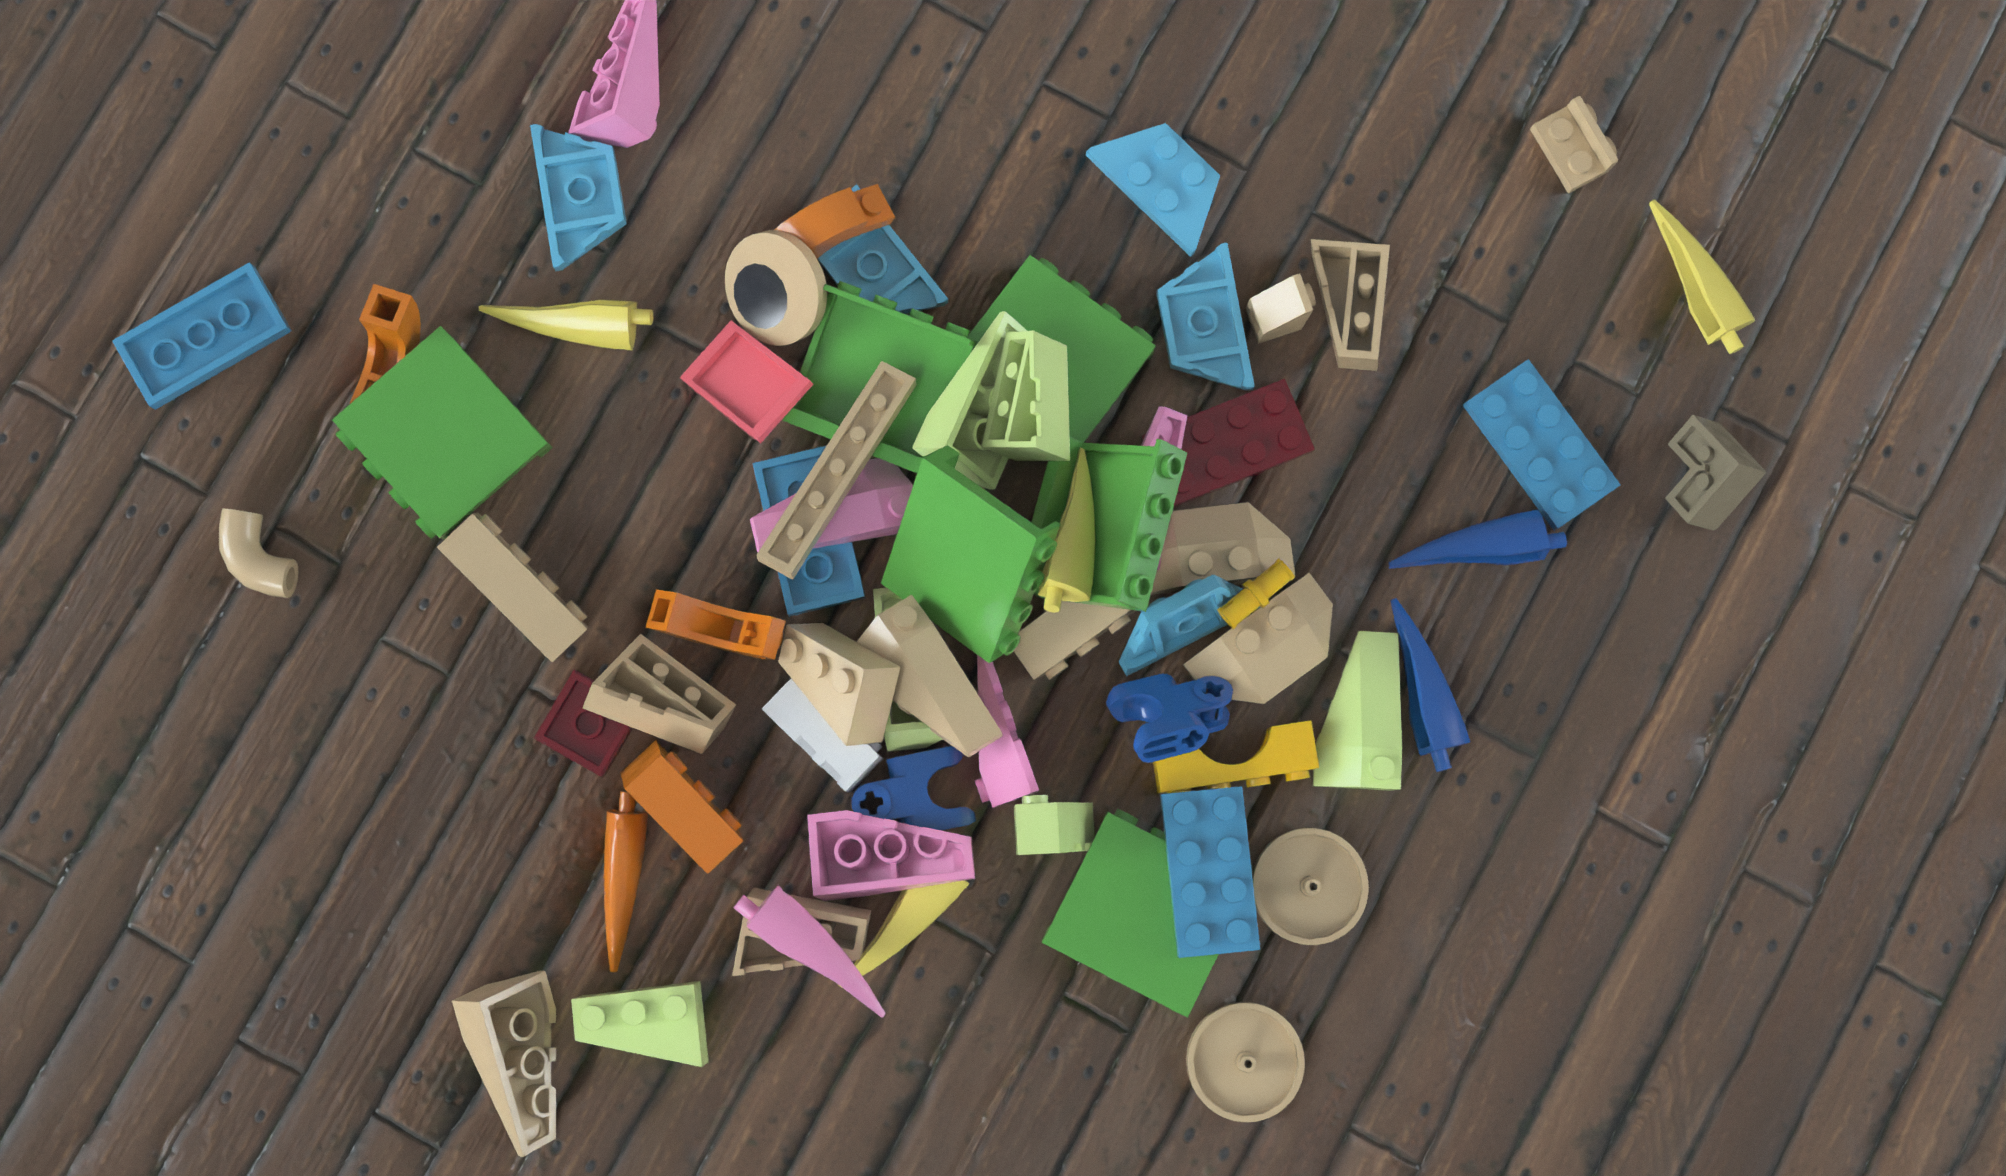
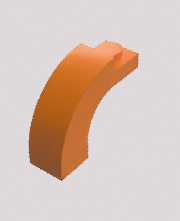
M878 184L854 192L849 187L805 207L774 230L794 235L804 242L818 259L829 249L845 240L890 225L895 216Z
M373 284L359 318L368 334L367 357L350 404L420 344V313L411 295Z
M656 589L645 628L741 655L764 660L766 658L775 660L777 651L782 644L783 629L786 621L772 616L729 609L677 592Z

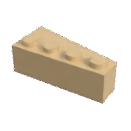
M478 512L473 513L437 548L553 662L587 630L588 626L583 621L588 616L572 600L566 604L555 593L559 589L557 584L543 571L538 575L527 564L531 560L530 557L516 543L510 546L499 535L503 530L487 514L481 516Z

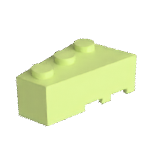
M1035 331L1006 332L982 448L1015 461H1070L1067 345Z
M1048 795L1023 796L1022 804H1015L1016 855L1088 851L1095 838L1093 803H1048Z
M700 981L582 995L571 999L575 1041L703 1067L709 1062Z

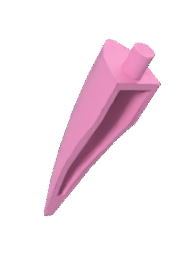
M779 885L759 907L745 895L739 899L733 908L748 919L746 923L750 930L778 952L836 982L881 1018L884 1017L885 1011L848 955L827 930L792 896L786 894Z

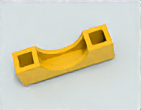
M1310 720L1267 728L1259 750L1252 758L1241 764L1227 765L1218 763L1208 758L1200 749H1197L1190 753L1153 762L1157 793L1167 792L1168 794L1189 792L1191 788L1206 786L1207 790L1230 788V782L1246 780L1247 788L1271 784L1269 776L1285 774L1286 781L1310 778L1309 770L1319 768L1312 722Z

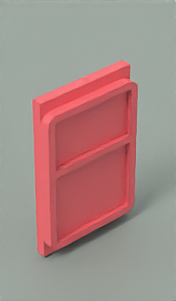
M732 320L679 377L698 395L760 444L813 386L809 379Z

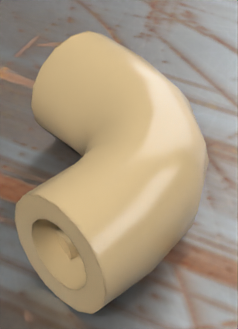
M222 508L219 523V551L228 571L249 589L269 596L291 597L298 581L297 561L272 556L263 550L260 543L263 515Z

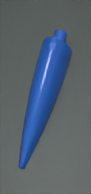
M1533 510L1478 523L1446 534L1389 562L1388 565L1389 569L1444 563L1513 565L1545 560L1551 549L1566 547L1567 540L1564 532L1548 534L1540 511Z
M1397 598L1390 600L1404 661L1409 699V720L1420 756L1431 754L1436 772L1452 768L1447 749L1470 743V738L1449 685L1432 651L1415 623Z

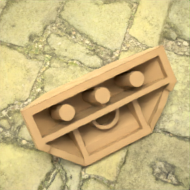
M1249 502L1173 511L1161 553L1160 570L1156 572L1151 595L1179 592L1190 582L1197 579L1203 580L1211 575H1216L1234 585L1243 584L1248 579L1252 581L1275 563L1278 558L1289 567L1295 576L1290 538Z
M1308 573L1271 599L1267 606L1264 608L1260 607L1241 621L1235 629H1230L1183 664V666L1194 680L1204 676H1217L1227 680L1233 688L1232 700L1265 704L1328 657L1333 604L1311 574Z

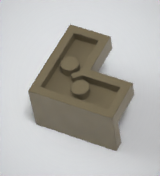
M1692 415L1668 443L1670 448L1690 470L1665 499L1688 524L1716 530L1767 472L1720 423Z

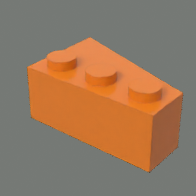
M655 740L621 771L624 789L708 874L743 842V838L738 831L742 824L727 808L721 812L712 802L715 796L700 780L694 782L685 772L688 768L681 759L672 751L668 753Z

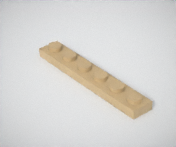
M883 361L880 362L756 556L759 562L792 580L794 579L917 385L916 378Z

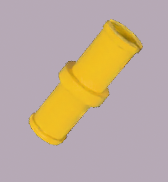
M1278 558L1275 563L1253 581L1248 579L1243 583L1244 589L1225 605L1218 608L1217 611L1223 620L1232 629H1235L1241 621L1259 606L1261 608L1269 604L1268 599L1290 580L1292 581L1295 576L1289 567Z

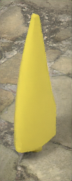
M1652 200L1649 206L1673 258L1685 290L1691 315L1708 345L1721 339L1729 354L1737 352L1744 346L1736 331L1753 323L1755 318L1728 277L1704 247L1673 215L1656 200Z
M595 300L544 307L479 306V311L538 334L569 342L610 349L633 350L636 325H652L653 310L637 309V302Z
M1081 447L1076 459L1066 508L1055 538L1057 547L1052 556L1046 561L1042 571L1045 577L1038 592L1039 596L1045 597L1044 609L1053 613L1060 611L1062 601L1083 602L1089 601L1091 598L1095 560V516L1085 450Z
M964 880L902 890L878 933L863 951L860 960H856L854 963L861 975L864 976L881 965L925 931L959 897L961 892L970 883Z

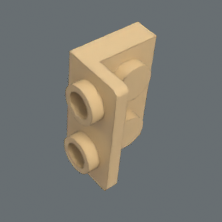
M1581 96L1572 99L1566 107L1534 123L1530 128L1568 194L1608 173L1618 162L1617 150L1613 141L1609 137L1604 136L1597 124L1595 111L1589 104L1584 103Z

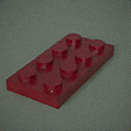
M1285 378L1187 417L1181 450L1187 452V457L1173 508L1310 454L1315 450ZM1146 434L1141 435V442H1143Z

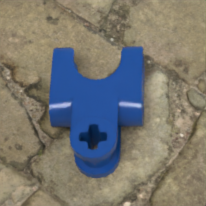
M1158 674L1118 684L1110 691L1106 705L1117 721L1124 723L1134 720L1149 722L1143 724L1138 729L1133 749L1143 762L1151 763L1193 752L1204 745L1209 733L1224 729L1228 725L1230 715L1228 708L1225 706L1232 700L1233 688L1227 680L1217 676H1204L1198 680L1177 684L1171 675Z
M949 746L887 759L890 779L860 786L852 797L853 812L881 819H898L900 823L941 831L972 824L976 821L973 810L967 807L952 809L939 807L932 802L927 789L931 777L938 770L957 765L963 758V753L955 747ZM874 792L876 798L883 799V805L877 807V814L871 815L868 809L861 808V802L867 800V793Z

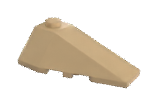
M912 595L877 615L858 639L857 643L900 666L893 701L898 704L901 710L908 715L911 713L928 725L932 732L967 757L972 756L1003 736L1000 728L936 627Z
M537 971L487 984L452 1000L463 1041L518 1156L524 1157L555 1140L556 1089L551 1086V1062L556 1061V1047H551V1023H556V1007L546 971Z

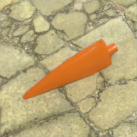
M620 791L619 810H607L604 912L610 972H617L635 903L646 841L648 812L635 811L636 800L627 791Z

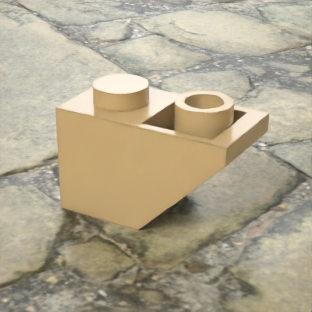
M1300 273L1250 298L1245 309L1258 344L1302 330L1313 312L1312 306H1315L1316 302L1310 284L1303 283Z

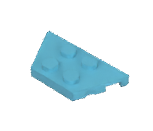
M1164 123L1092 146L1087 150L1086 156L1190 257L1195 253L1220 175L1175 131Z
M533 124L530 127L552 264L555 271H561L627 224L616 156L611 145L597 141H584L580 136L566 132L563 135L546 130L541 125Z
M858 185L852 188L853 192L860 190ZM890 225L845 240L818 258L820 265L837 286L839 281L858 287L862 289L859 296L870 301L874 300L875 294L897 302L895 310L901 313H910L911 308L922 311L942 307L948 303L946 295Z
M1222 243L1211 254L1201 261L1195 262L1179 277L1170 280L1157 290L1156 294L1170 368L1249 391L1255 387L1228 243Z
M1211 575L1203 580L1197 579L1190 582L1183 590L1168 598L1163 597L1152 602L1146 612L1141 611L1119 660L1125 675L1128 676L1228 625L1217 609L1225 605L1243 588L1216 575Z

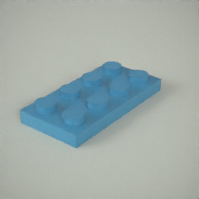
M249 262L112 340L147 404L156 410L290 333L292 330L257 269Z
M1529 359L1463 404V407L1554 531L1621 485Z
M826 446L752 463L763 511L797 493ZM853 542L813 548L793 580L778 572L789 617L866 598Z
M1242 786L1160 794L1178 958L1260 950Z

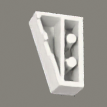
M792 678L762 708L785 733L800 745L848 793H851L883 760L877 753L882 748L879 743L846 746Z

